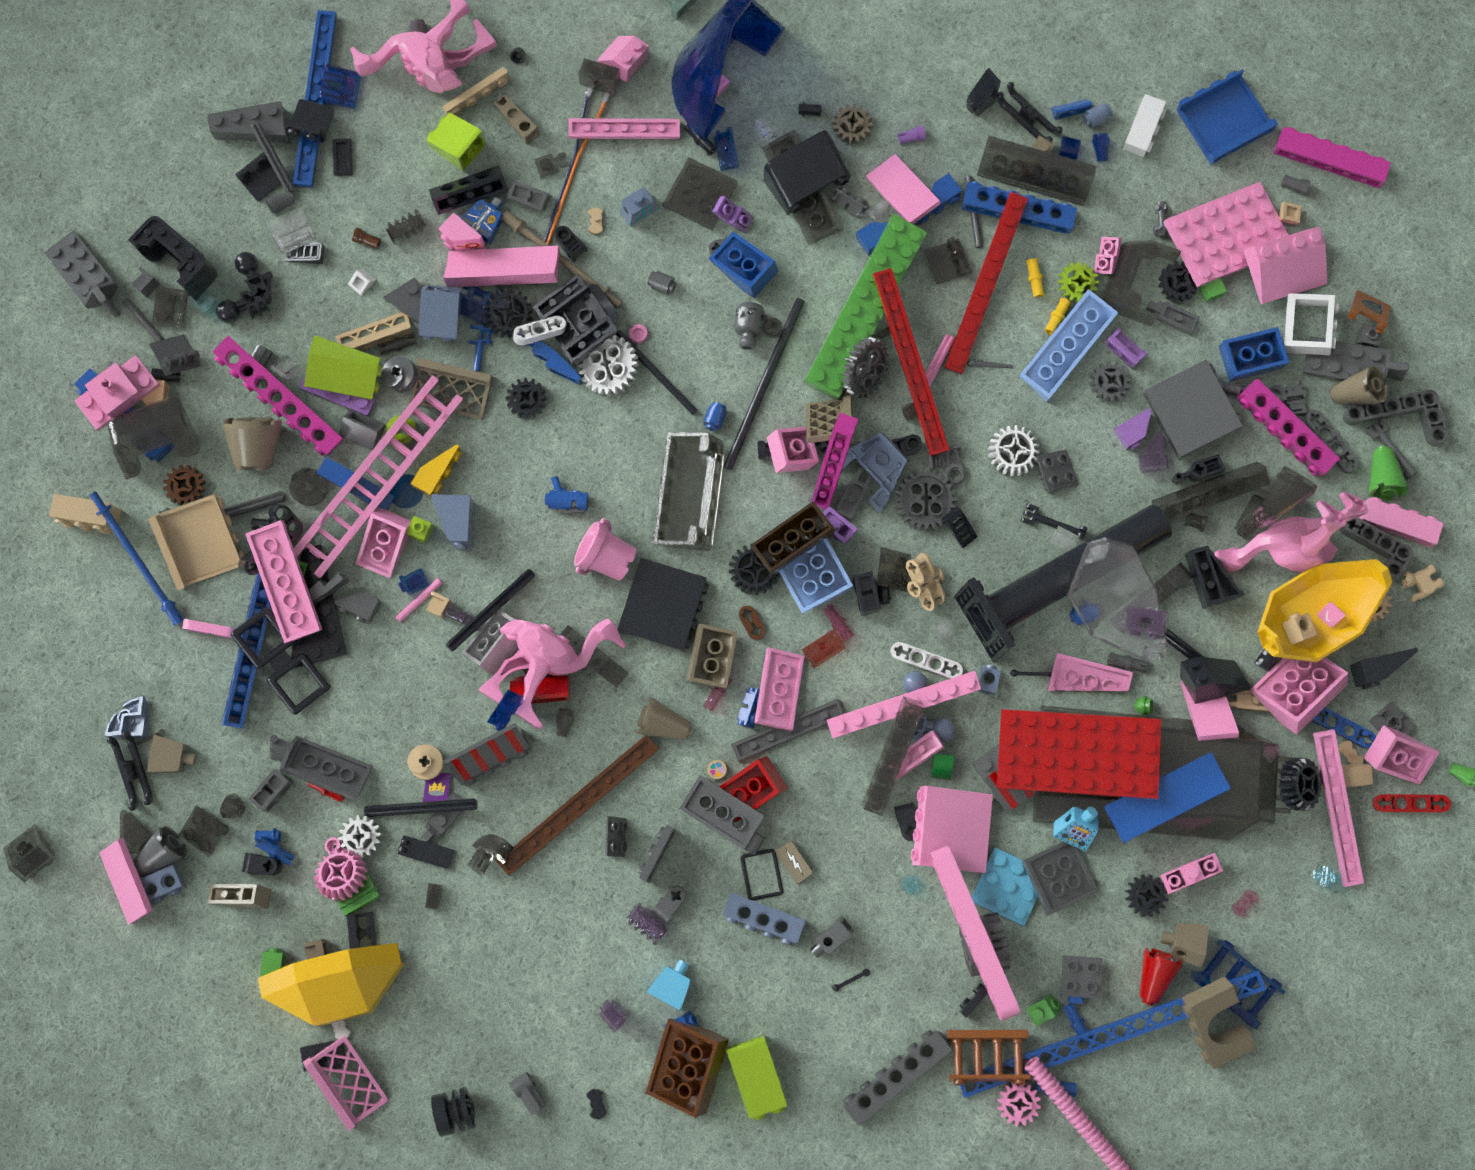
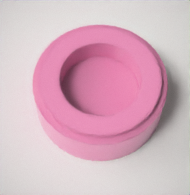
M636 324L631 327L629 337L636 344H641L647 340L648 331L645 326Z

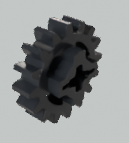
M1175 261L1173 266L1168 264L1166 269L1163 268L1162 275L1158 278L1162 282L1158 287L1163 288L1161 294H1168L1166 299L1173 297V302L1180 299L1182 303L1185 297L1190 300L1192 295L1197 293V286L1184 261L1181 265H1178V262ZM1183 277V279L1181 280L1182 282L1178 284V286H1175L1177 284L1178 279Z
M527 378L524 379V382L517 379L518 384L512 383L513 389H507V393L510 395L505 397L506 401L509 402L507 407L512 408L511 413H517L518 418H521L522 415L526 419L529 418V415L535 418V413L541 414L540 408L546 407L543 402L547 400V396L543 395L546 391L545 389H540L542 387L540 382L535 385V379H532L531 382H528ZM515 394L518 396V399L515 401L516 403H514ZM537 394L539 395L538 403L535 402ZM524 396L529 397L530 400H529V401H527L526 399L523 400V397H524Z
M1141 874L1140 880L1137 877L1133 878L1134 884L1128 882V886L1131 888L1130 890H1125L1129 894V897H1126L1125 900L1131 902L1128 908H1135L1134 914L1140 911L1141 917H1145L1146 913L1149 917H1153V912L1160 914L1159 908H1166L1163 902L1169 900L1164 897L1168 892L1166 890L1163 891L1164 883L1159 884V877L1153 880V875L1149 874L1146 879L1145 875ZM1145 882L1143 888L1136 890L1139 884ZM1154 886L1157 888L1159 894H1157L1153 889ZM1148 890V894L1155 898L1146 899V897L1139 893H1147ZM1134 897L1138 898L1140 906L1136 903ZM1157 902L1154 907L1149 909L1151 903Z

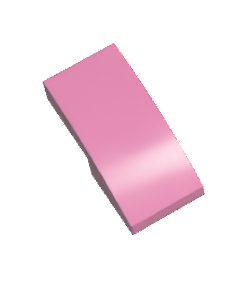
M1102 237L1100 254H1096L1095 274L1114 273L1120 253L1121 238Z

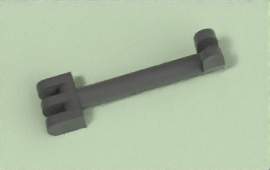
M1380 419L1377 421L1379 426L1376 423L1371 425L1374 431L1370 427L1365 429L1372 440L1379 437L1385 446L1393 449L1397 461L1405 470L1403 475L1406 480L1417 474L1416 470L1385 434L1390 428L1384 420Z

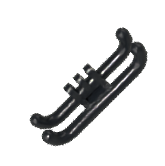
M1013 82L1007 84V90L1010 96L1021 105L1020 112L1016 111L1005 100L1003 92H998L997 101L1000 106L1036 139L1041 136L1050 142L1053 141L1052 137H1045L1033 126L1037 121L1054 135H1060L1063 132L1061 126L1055 127L1024 99L1014 88Z
M124 731L121 736L127 742L132 760H124L116 738L109 736L107 743L113 749L130 802L128 808L133 811L138 807L137 796L132 784L133 780L139 779L145 797L143 801L145 805L152 803L153 796L135 740L130 732Z

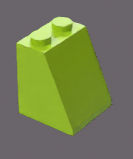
M450 112L447 116L441 118L438 127L428 134L426 140L431 149L463 172L486 145L482 130Z

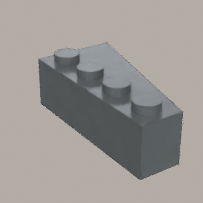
M281 101L207 114L210 133L217 140H249L256 142L258 140L251 126L255 123H260L270 142L290 143L289 134L283 125L286 112Z

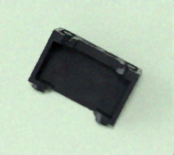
M826 130L813 135L771 159L764 166V182L787 215L800 211L804 199L832 183L835 186H843L850 180V173Z

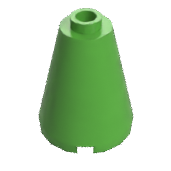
M1379 446L1373 452L1368 490L1369 497H1377L1383 501L1393 500L1392 496L1397 495L1401 498L1408 493L1409 489L1395 453L1388 446Z

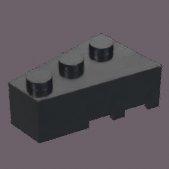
M1208 545L1190 550L1185 554L1202 609L1244 596V593L1239 590L1233 582V578L1227 574L1221 562Z

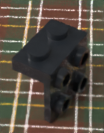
M300 99L292 120L285 118L283 125L288 134L292 136H300L313 142L324 143L334 110L329 106Z

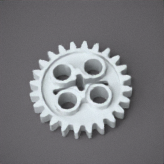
M614 335L613 338H608L601 346L592 351L582 364L578 365L579 368L583 369L579 372L581 376H584L581 380L584 383L587 382L586 387L592 388L594 393L598 391L600 395H603L605 392L610 396L611 391L617 395L618 389L624 392V385L630 387L631 385L628 381H635L632 374L638 373L634 369V367L639 366L634 361L638 359V356L633 354L636 350L631 347L629 342L625 343V339L622 337L619 339L618 336ZM618 350L617 356L612 357V353ZM601 356L600 361L594 363L595 357ZM623 367L622 373L616 375V371ZM605 373L604 379L599 380V376Z

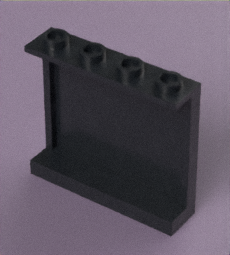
M640 557L619 622L618 633L632 635L681 650L684 653L685 648L689 649L692 638L689 637L691 630L695 631L698 622L695 619L696 613H700L702 610V594L706 595L708 591L707 577Z

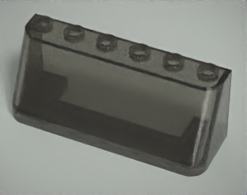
M668 432V438L665 442L666 452L663 459V475L660 480L661 490L658 496L659 505L655 517L656 527L653 533V544L679 549L710 551L713 544L725 452L724 443L721 439L708 432Z
M1282 467L1277 473V479L1269 492L1261 487L1255 490L1234 530L1237 531L1240 537L1245 539L1255 536L1314 495L1318 486L1288 467Z

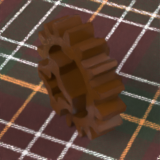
M179 465V470L172 468L173 473L166 474L169 479L163 480L167 484V486L163 487V490L168 492L165 496L171 498V502L174 504L177 502L181 506L183 503L187 504L190 501H195L197 497H203L200 492L206 491L202 487V485L206 484V481L201 479L203 474L198 473V469L195 467L192 469L190 465H187L186 468ZM179 482L187 484L190 489L182 487Z

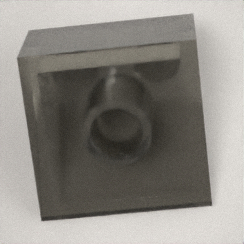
M36 824L32 825L3 848L9 870L24 883L30 878L35 877L40 870L49 866L56 859L54 849Z

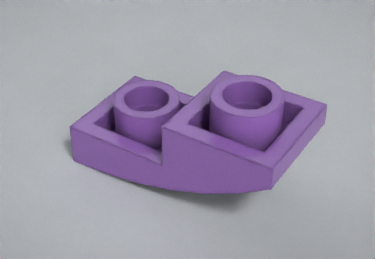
M720 196L712 211L720 219L743 233H746L754 218L745 209L737 207L725 196Z

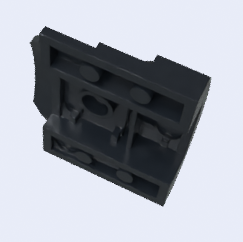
M579 274L533 306L541 319L553 316L564 318L566 321L564 333L554 337L574 366L588 358L592 351L618 332L615 325L619 314L599 285L585 283Z

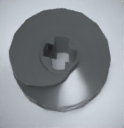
M393 357L386 362L382 369L384 384L397 392L409 391L415 385L418 378L417 367L405 357Z

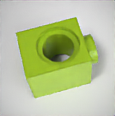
M413 516L406 533L409 537L427 544L435 526L429 521Z

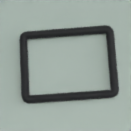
M774 849L758 851L756 855L751 853L741 855L740 860L748 899L754 901L783 894V886ZM772 853L779 892L752 897L744 858Z

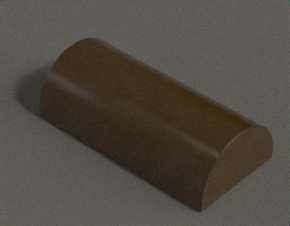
M812 501L750 546L770 575L773 576L836 532V530L816 503Z

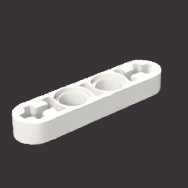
M896 642L890 650L891 656L894 659L948 679L960 676L963 672L962 666L959 663L903 642ZM901 646L904 652H908V649H911L908 660L905 659V654L897 656L894 648ZM916 652L920 653L923 657L920 663H915L912 660V655ZM933 659H937L941 663V667L937 670L932 669L930 666V662ZM945 662L948 663L946 667L952 668L953 666H956V670L959 671V674L956 673L954 676H952L951 671L946 669L945 673H942L941 671L944 668Z

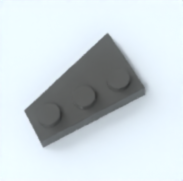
M414 277L383 298L419 325L422 287Z

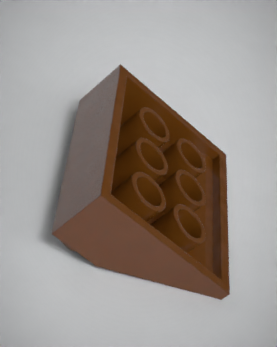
M669 1018L646 1094L694 1118L707 1114L729 1039L711 1030Z

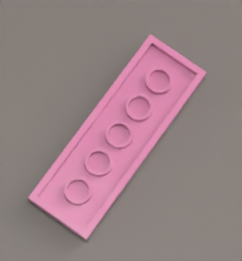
M280 520L246 533L284 643L321 631L322 627L284 521Z

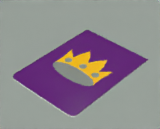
M440 773L436 778L426 780L423 802L446 800L449 794L451 774Z

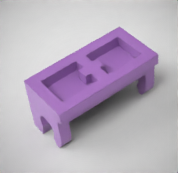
M1120 328L1105 343L1110 350L1132 369L1147 354L1145 350L1142 351L1125 336Z

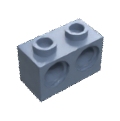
M173 864L140 879L149 902H152L153 905L164 900L163 897L166 895L175 896L181 893V889L186 887L178 865ZM171 876L175 878V884L172 887L168 885V879ZM153 884L157 887L154 895L150 893V887Z

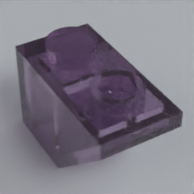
M1158 431L1139 453L1140 474L1163 472L1166 466H1168V456L1164 454L1166 439L1162 437V431Z

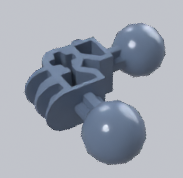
M912 671L906 674L903 679L904 690L909 693L927 687V679L924 674L919 671ZM915 712L908 714V719L911 720V723H908L906 726L900 721L906 715L895 718L897 719L898 726L909 733L915 739V742L922 738L924 731H935L943 743L951 741L956 734L955 724L947 718H940L933 722L927 720V716L920 715L916 717Z

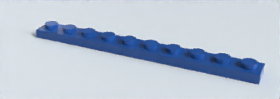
M318 10L305 100L325 105V101L320 100L324 73L329 76V73L325 72V68L330 69L337 13L335 11ZM299 137L293 179L294 186L313 188L319 142Z

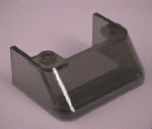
M1154 240L1124 242L1120 248L1114 273L1110 274L1101 299L1118 312L1117 315L1151 327L1157 315L1140 309L1142 303L1141 295L1136 291L1130 290L1142 257L1147 259L1159 257L1174 263L1179 257L1181 250Z

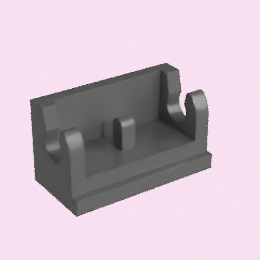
M513 180L507 198L540 211H545L546 203L550 200L551 195Z

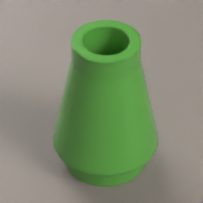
M1453 762L1448 773L1455 776L1466 786L1474 787L1475 769Z

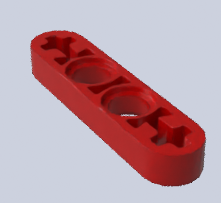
M1381 794L1373 798L1372 805L1378 812L1441 813L1449 810L1451 802L1446 795ZM1383 798L1385 802L1392 801V805H1385L1382 809L1381 805H1378L1377 802ZM1399 798H1403L1406 801L1404 809H1400L1396 804ZM1418 798L1425 800V808L1419 809L1417 807L1416 801ZM1440 798L1442 802H1445V806H1442V809H1440L1439 805L1431 806V802L1440 801Z

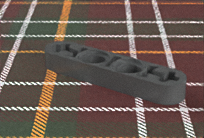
M1312 410L1308 412L1304 418L1307 427L1331 450L1333 445H1339L1342 452L1336 455L1340 458L1346 453L1347 456L1341 461L1339 459L1336 462L1337 466L1344 473L1354 472L1359 464L1351 450L1320 411ZM1311 415H1312L1313 417H1314V416H1317V417H1318V419L1316 420V422H1315V421H1314V422H1311V421H1310V419L1312 418ZM1322 423L1324 424V425L1321 426L1318 430H1316V427H1318V424H1319V425L1322 424ZM1321 430H1328L1330 438H1322ZM1352 461L1351 467L1346 468L1345 464Z

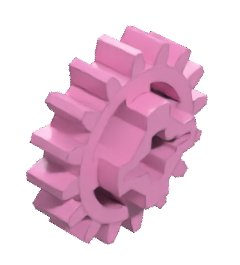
M1012 1082V1087L1005 1085V1092L999 1091L1002 1098H997V1101L1001 1103L997 1109L1003 1110L1002 1118L1008 1116L1006 1122L1011 1123L1014 1120V1125L1018 1126L1019 1121H1021L1022 1125L1026 1126V1120L1033 1122L1032 1115H1039L1035 1110L1041 1108L1040 1105L1036 1104L1041 1099L1034 1096L1037 1093L1035 1089L1030 1091V1084L1024 1087V1085H1014V1082ZM1016 1090L1015 1095L1008 1098V1095ZM1024 1092L1029 1094L1031 1101L1026 1100ZM1020 1098V1101L1027 1105H1021L1018 1109L1016 1105L1010 1102H1018ZM1006 1105L1013 1109V1116L1007 1111ZM1030 1110L1025 1116H1022L1024 1111Z

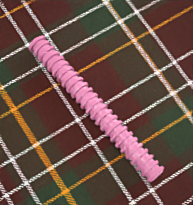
M1034 1057L1029 1060L1025 1065V1070L1029 1071L1031 1076L1033 1075V1079L1037 1080V1084L1041 1085V1089L1045 1090L1046 1095H1049V1098L1053 1100L1057 1108L1062 1109V1114H1066L1065 1117L1070 1119L1069 1122L1073 1124L1078 1133L1083 1138H1086L1085 1141L1090 1143L1089 1146L1094 1148V1152L1098 1153L1097 1155L1099 1158H1102L1101 1160L1106 1163L1105 1165L1110 1167V1170H1133L1129 1168L1128 1163H1125V1160L1121 1158V1155L1117 1153L1113 1145L1108 1144V1139H1104L1105 1136L1100 1134L1101 1131L1096 1129L1097 1126L1092 1124V1120H1088L1089 1117L1084 1115L1085 1112L1080 1110L1081 1107L1076 1105V1101L1072 1100L1071 1095L1064 1091V1087L1060 1086V1082L1056 1081L1055 1076H1052V1073L1048 1071L1046 1066L1044 1067V1063L1039 1062L1040 1058Z

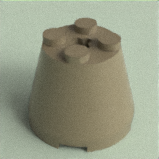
M263 417L223 419V428L235 469L247 470V468L254 467V470L269 469L273 465L282 429V419L273 421L272 418Z

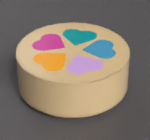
M713 760L709 763L707 772L712 779L719 780L726 775L727 768L721 760Z

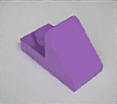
M830 506L823 512L836 530L832 534L834 540L846 544L858 531L856 527Z

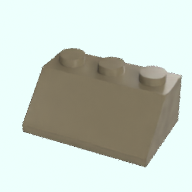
M701 623L697 625L686 682L727 689L738 632Z

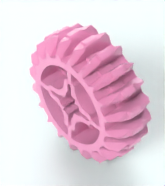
M346 848L342 852L336 849L335 854L329 851V857L323 856L324 861L318 862L320 868L315 869L317 874L314 877V880L317 882L315 885L319 892L325 895L327 899L338 901L340 898L342 901H345L346 896L352 898L353 892L359 893L358 888L364 887L362 881L367 880L364 874L368 871L365 868L366 863L362 860L359 854L354 855L355 851L350 850L347 853Z

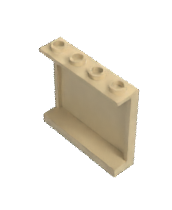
M217 493L148 518L177 590L238 568L240 559L245 555L243 550L240 551L237 544L240 543L237 533H233L231 529L232 520L229 514H225L223 509L225 507L224 500Z

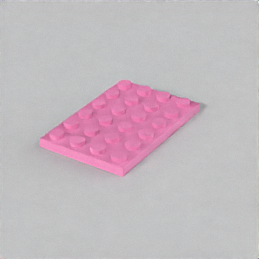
M1261 181L1170 217L1163 222L1197 288L1220 277L1222 278L1249 267L1244 250L1257 244L1288 236Z

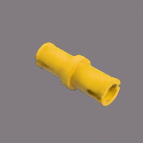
M1038 258L1029 259L1026 263L1028 265V281L1031 282L1033 298L1042 297L1045 293L1043 291V275L1040 274Z
M1061 298L1055 311H1052L1051 319L1044 329L1047 334L1052 335L1065 319V314L1071 306V302L1068 299Z

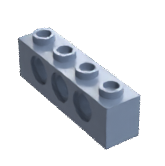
M731 893L723 914L727 916L726 921L737 924L738 921L745 923V928L755 931L756 928L763 930V935L774 938L775 935L782 937L781 942L792 945L793 942L798 943L805 924V920ZM742 907H748L751 910L749 918L744 919L739 915ZM761 914H766L769 917V923L765 926L758 923V917ZM779 921H785L788 925L784 933H780L776 929Z

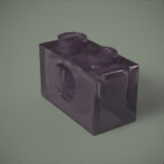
M1128 606L1125 630L1130 631L1129 635L1141 636V633L1149 634V638L1161 639V636H1166L1170 613ZM1150 618L1152 621L1151 626L1147 629L1143 628L1142 621Z

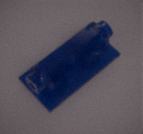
M507 690L487 723L494 725L498 731L506 728L511 720V715H514L518 707L522 705L523 696Z

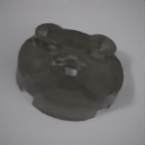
M302 468L293 474L289 485V492L296 502L304 506H314L324 500L328 494V481L316 473L318 470ZM306 483L314 485L311 491L304 490Z

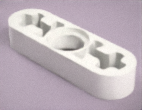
M553 316L518 326L514 329L513 340L518 345H526L561 335L565 331L566 321L560 316ZM540 327L543 328L545 332L539 334L536 333L534 329Z

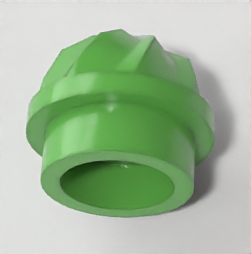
M1147 696L1138 698L1134 703L1135 710L1143 715L1152 714L1153 699Z

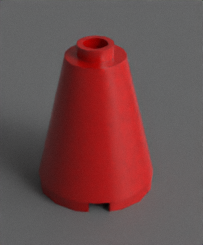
M1148 947L1145 948L1139 997L1142 998L1143 1003L1153 1006L1154 1003H1159L1181 969L1182 960L1178 959L1175 961L1172 959L1171 954L1155 948L1149 951Z

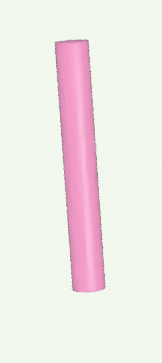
M437 578L395 618L401 623L431 595L432 591H435L443 583Z

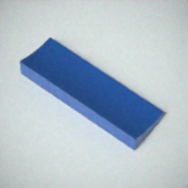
M1212 752L1159 778L1158 799L1122 797L1104 806L1121 840L1123 843H1126L1231 788Z

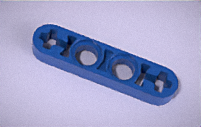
M1327 708L1319 712L1321 715L1324 712L1327 713L1323 717L1322 722L1320 721L1322 717L1318 715L1311 720L1327 730H1335V734L1364 749H1369L1376 738V735L1370 730ZM1329 716L1336 719L1337 723L1334 727H1330L1327 724ZM1347 725L1352 726L1354 729L1352 736H1347L1344 732V728ZM1358 734L1363 737L1369 735V740H1371L1372 742L1364 744V739L1359 737L1357 738V740H1355V738L1358 736Z

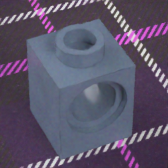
M986 664L985 667L982 666L980 668L978 681L981 690L978 692L991 695L996 694L1001 671L997 670L996 666ZM984 675H991L993 683L987 684L984 681Z

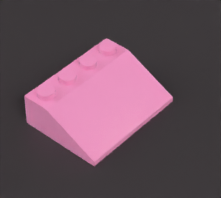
M1320 226L1257 244L1244 250L1260 304L1287 297L1288 293L1297 294L1327 284L1326 244Z
M1326 657L1318 662L1283 658L1251 688V692L1283 726L1297 735L1347 686L1349 673Z

